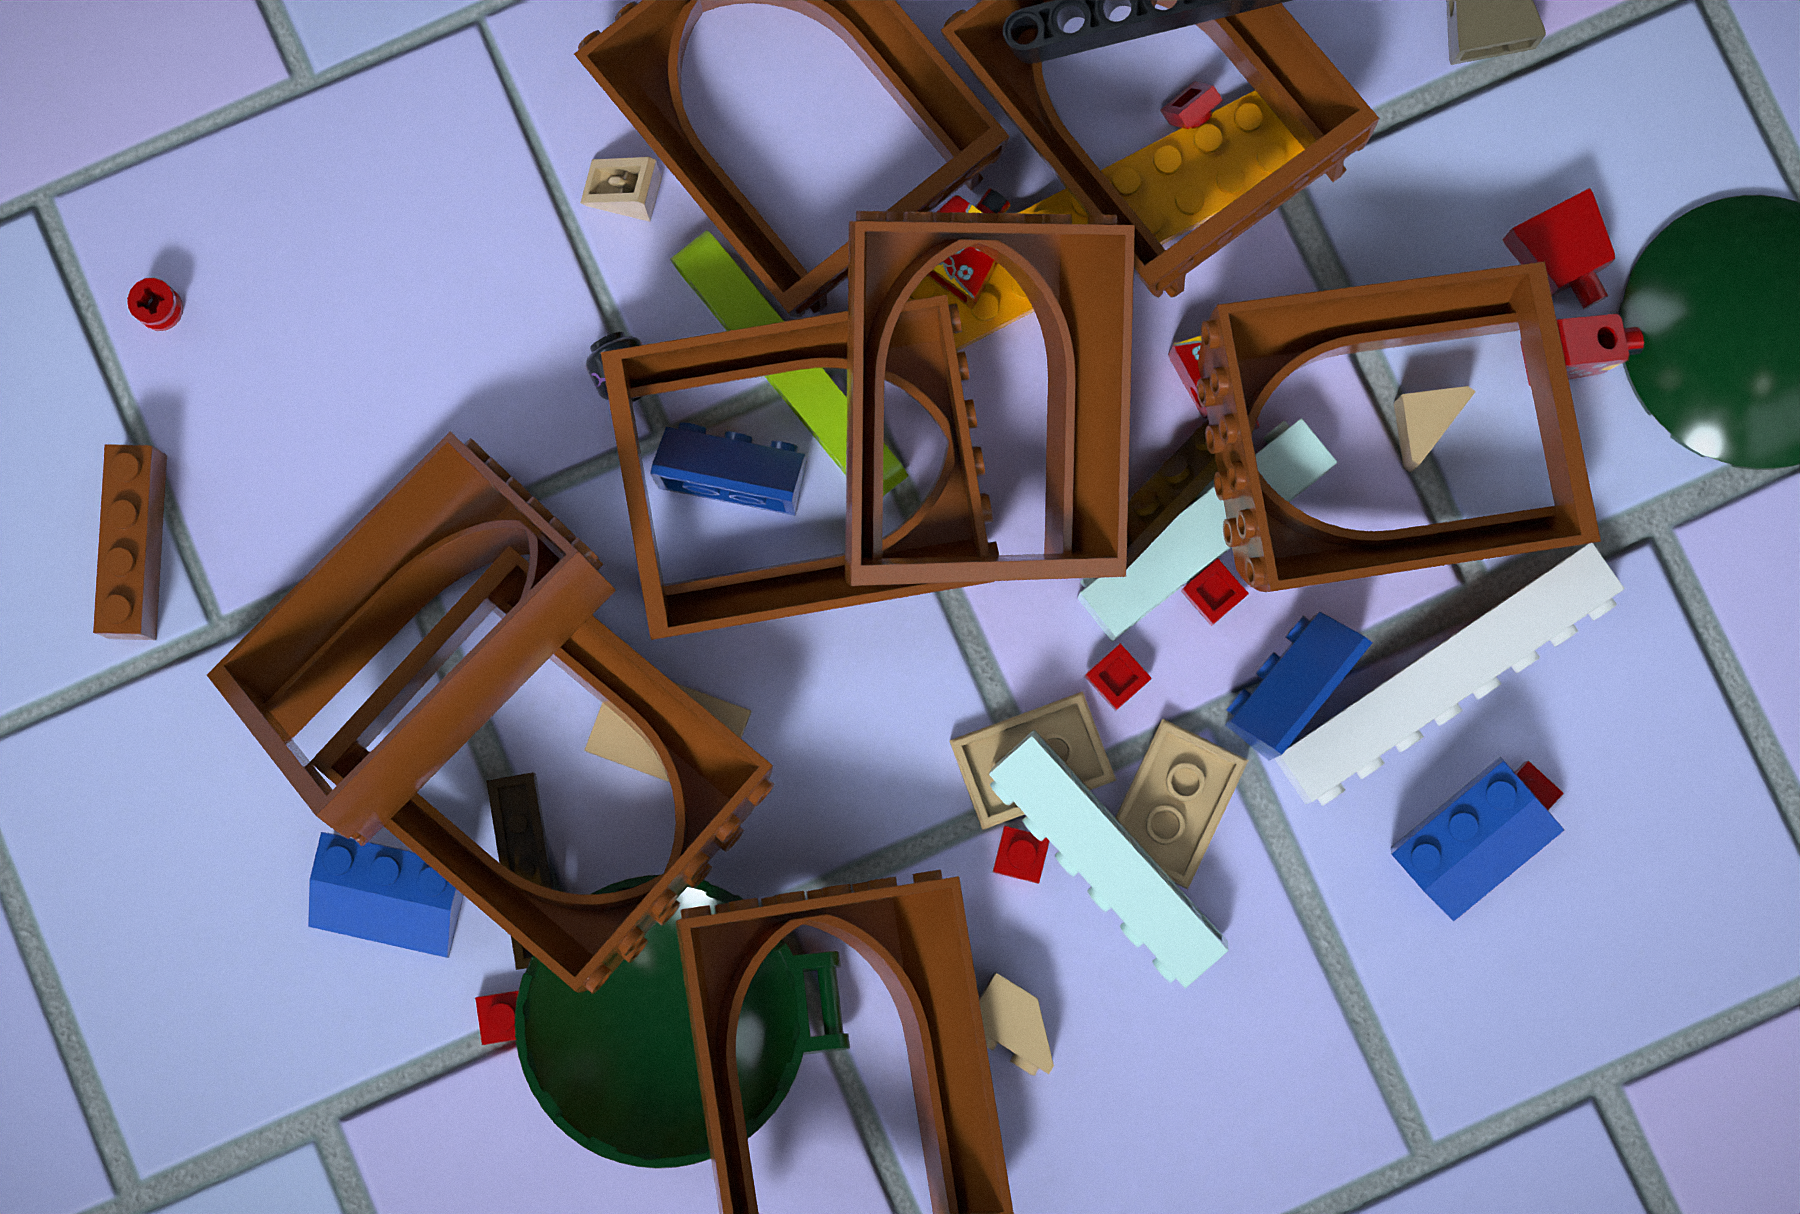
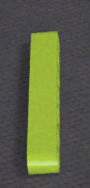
M708 230L704 231L670 258L680 275L726 331L784 322ZM815 368L764 376L846 475L847 397L823 368ZM885 443L883 449V496L909 476Z

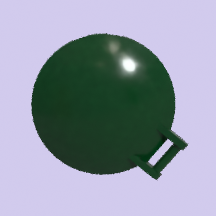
M1741 195L1706 203L1690 210L1664 228L1648 244L1629 274L1630 278L1625 289L1623 301L1620 303L1619 315L1622 318L1624 328H1640L1644 337V348L1641 354L1629 355L1628 361L1622 363L1627 379L1649 416L1652 414L1672 434L1670 438L1701 457L1707 456L1732 464L1731 467L1751 470H1774L1800 465V202L1776 196Z
M659 875L629 878L610 884L590 895L615 893L631 889L649 882ZM705 880L695 889L689 885L676 899L681 904L669 921L663 926L656 922L644 936L648 943L642 952L631 963L624 959L594 994L588 990L584 992L574 991L534 955L521 979L515 1011V1038L520 1064L531 1092L553 1123L568 1137L587 1150L617 1163L642 1168L662 1169L694 1165L711 1159L676 920L682 919L681 909L710 905L711 914H715L714 905L744 899ZM781 939L762 961L749 984L742 1003L736 1034L737 1072L747 1139L771 1118L786 1098L797 1076L803 1055L850 1049L849 1033H844L836 970V968L841 967L838 951L792 955L788 945ZM817 971L824 1035L811 1037L803 972Z

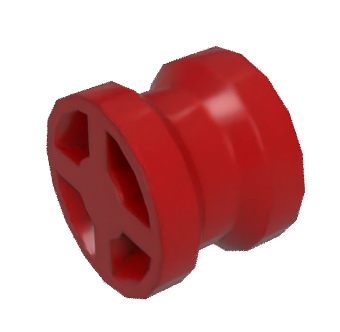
M144 278L136 282L129 291L127 297L128 309L131 315L148 329L166 331L180 321L183 314V302L179 294L163 280ZM152 296L153 301L150 303V306L145 307V305H148V302Z

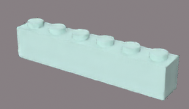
M1302 418L1291 427L1286 421L1276 426L1263 438L1268 445L1255 454L1260 474L1288 502L1316 482L1337 463ZM1214 480L1195 497V502L1180 513L1126 570V577L1084 578L1080 582L1085 589L1079 593L1077 599L1112 642L1232 548L1228 547L1224 540L1223 521L1227 518L1224 501H1220L1216 495Z
M1035 730L1028 734L992 767L989 775L994 781L990 786L996 795L1008 806L1015 802L1026 814L1022 821L1028 830L1040 841L1046 837L1059 850L1055 857L1061 866L1073 877L1077 873L1081 874L1091 885L1087 892L1094 902L1105 912L1110 908L1114 910L1124 921L1120 925L1123 933L1135 946L1140 947L1143 943L1156 956L1152 963L1167 981L1172 983L1177 979L1186 989L1229 951L1228 940Z

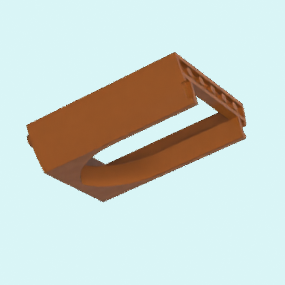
M642 0L638 4L635 1L627 4L616 14L615 22L604 31L596 30L588 34L579 43L578 51L574 55L787 313L794 318L802 317L809 308L814 314L820 312L828 305L827 294L848 278L849 241L808 273L698 139L683 106L681 71L688 40L703 12L718 7L747 3L768 4L787 8L824 25L854 51L947 162L886 211V221L887 212H931L964 184L970 191L973 190L984 179L979 172L1000 158L1010 138L1008 133L895 0Z
M981 0L968 11L959 10L945 22L944 28L941 29V33L948 44L1087 215H1117V225H1135L1134 272L1152 295L1158 298L1163 294V291H1166L1171 298L1182 293L1187 273L1323 174H1326L1332 182L1340 178L1347 170L1343 165L1345 158L1356 150L1360 151L1365 147L1380 119L1282 3L1195 24L1223 51L1305 150L1165 250L1060 120L1046 90L1042 62L1027 64L1020 61L1013 54L1003 36V25L1006 18L1012 12L1054 0ZM1158 0L1156 4L1169 9L1176 4L1177 0ZM1033 28L1023 31L1019 36L1018 43H1031L1037 37L1038 30Z
M856 211V221H849L845 531V581L847 584L859 586L1126 577L1135 225H1117V215H1088V224H1072V214L887 212L886 221V211ZM971 246L994 259L1016 280L1035 311L1045 342L1048 395L1044 554L882 559L884 379L889 343L899 315L919 283L949 256Z
M1545 262L1217 304L1209 319L1202 322V342L1198 359L1201 379L1197 382V396L1200 405L1206 407L1209 425L1206 427L1205 437L1209 452L1211 454L1215 453L1218 472L1214 476L1215 492L1218 499L1224 501L1227 518L1223 521L1224 540L1228 547H1232L1237 572L1250 587L1260 592H1272L1601 542ZM1520 330L1555 506L1395 530L1361 531L1342 528L1325 523L1297 509L1266 482L1257 468L1252 434L1261 410L1273 391L1287 376L1310 363L1344 354Z
M947 294L907 301L895 324L889 343L884 381L901 389L916 400L939 426L947 440L939 474L923 502L902 524L882 537V559L999 555L997 542H988L985 524L993 522L989 494L979 492L977 476L985 475V466L981 446L972 447L969 429L977 428L976 411L973 399L964 400L961 381L970 380L965 351L956 353L953 333L962 332L957 303L949 305ZM848 311L601 352L651 640L994 582L851 586L845 581V553L664 584L632 398L815 368L847 370Z
M450 431L207 674V677L315 816L347 839L352 837L361 846H364L616 590L598 572L604 564L586 544L576 537L556 516H553L547 508L532 496L513 476H510L472 438L463 444ZM508 546L519 555H530L527 579L519 602L332 789L310 763L293 738L426 604L445 588L472 571L494 562Z
M508 546L316 754L310 763L337 786L370 753L366 748L482 621L492 611L503 619L519 602L526 583L529 562ZM592 615L549 659L636 731L653 750L663 766L673 791L676 821L674 842L664 873L649 882L615 893L598 895L573 894L545 888L525 880L508 870L418 793L384 827L574 991L584 992L588 990L594 994L624 959L631 963L642 952L648 943L644 936L656 922L663 926L669 921L681 904L676 899L689 885L695 889L703 882L712 870V866L708 862L720 849L727 852L736 844L744 832V829L740 827L741 824L752 813L755 806H758L768 796L775 784L769 780L773 765Z
M933 870L912 874L914 883L897 886L895 876L852 884V890L849 883L806 891L808 900L805 899L804 891H796L761 898L762 907L758 905V898H751L714 905L715 914H711L710 905L680 910L682 919L676 920V928L719 1214H759L737 1072L736 1034L738 1020L745 994L758 967L781 939L802 924L825 931L841 939L856 950L876 971L893 999L902 1023L906 1041L933 1214H1014L959 876L943 879L941 870Z

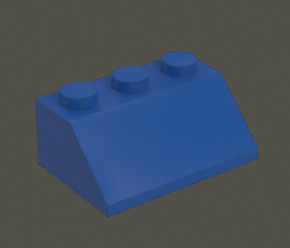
M680 422L678 429L666 426L650 471L658 489L796 516L807 463L805 454L798 453L799 447L797 445L783 441H771L770 447L753 444L751 436L730 431L725 432L724 438L707 435V428L692 423Z
M1318 612L1311 620H1308L1303 615L1285 636V638L1292 642L1281 656L1273 652L1256 672L1262 680L1250 693L1243 688L1227 707L1226 711L1232 717L1225 726L1268 761L1281 756L1373 642L1322 612Z
M1500 756L1391 847V855L1423 892L1454 922L1565 831V829Z
M321 832L309 879L308 927L449 958L464 895L412 851L367 842L364 846H361L354 838L347 839L341 835Z

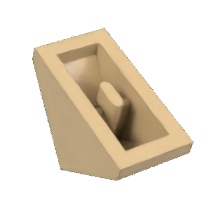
M651 157L592 159L580 203L588 207L650 222L662 180L657 161Z
M1469 386L1407 393L1402 394L1394 402L1403 468L1411 473L1422 463L1476 391Z

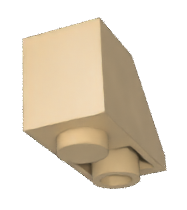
M994 972L979 997L987 1047L994 1050L999 1043L1014 1052L1010 1062L1035 1076L1037 1071L1041 1069L1049 1074L1054 1064L1038 998Z

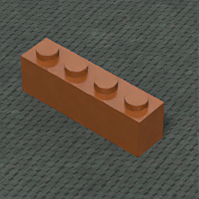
M105 444L93 633L108 639L156 640L167 455L152 445Z

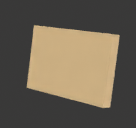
M675 683L742 739L751 710ZM602 702L584 751L669 782L663 766L643 738Z
M1083 691L949 741L982 830L1025 815L1015 802L1008 806L996 795L990 786L994 780L989 773L998 761L1033 730L1043 738L1089 790L1116 781Z
M1162 719L1115 818L1175 884L1188 889L1249 760Z

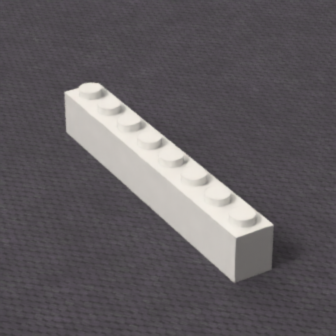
M1589 543L1290 745L1281 756L1274 758V760L1305 804L1318 799L1323 806L1346 790L1341 782L1357 773L1360 779H1363L1385 764L1380 756L1392 747L1396 746L1398 751L1402 752L1422 739L1424 736L1419 731L1420 728L1432 720H1435L1438 726L1459 714L1462 709L1458 702L1472 693L1478 700L1501 685L1497 678L1499 674L1510 667L1513 668L1515 673H1518L1538 660L1540 656L1535 650L1550 640L1554 647L1576 634L1578 629L1574 623L1587 614L1594 621L1617 605L1612 597L1625 588L1594 544Z

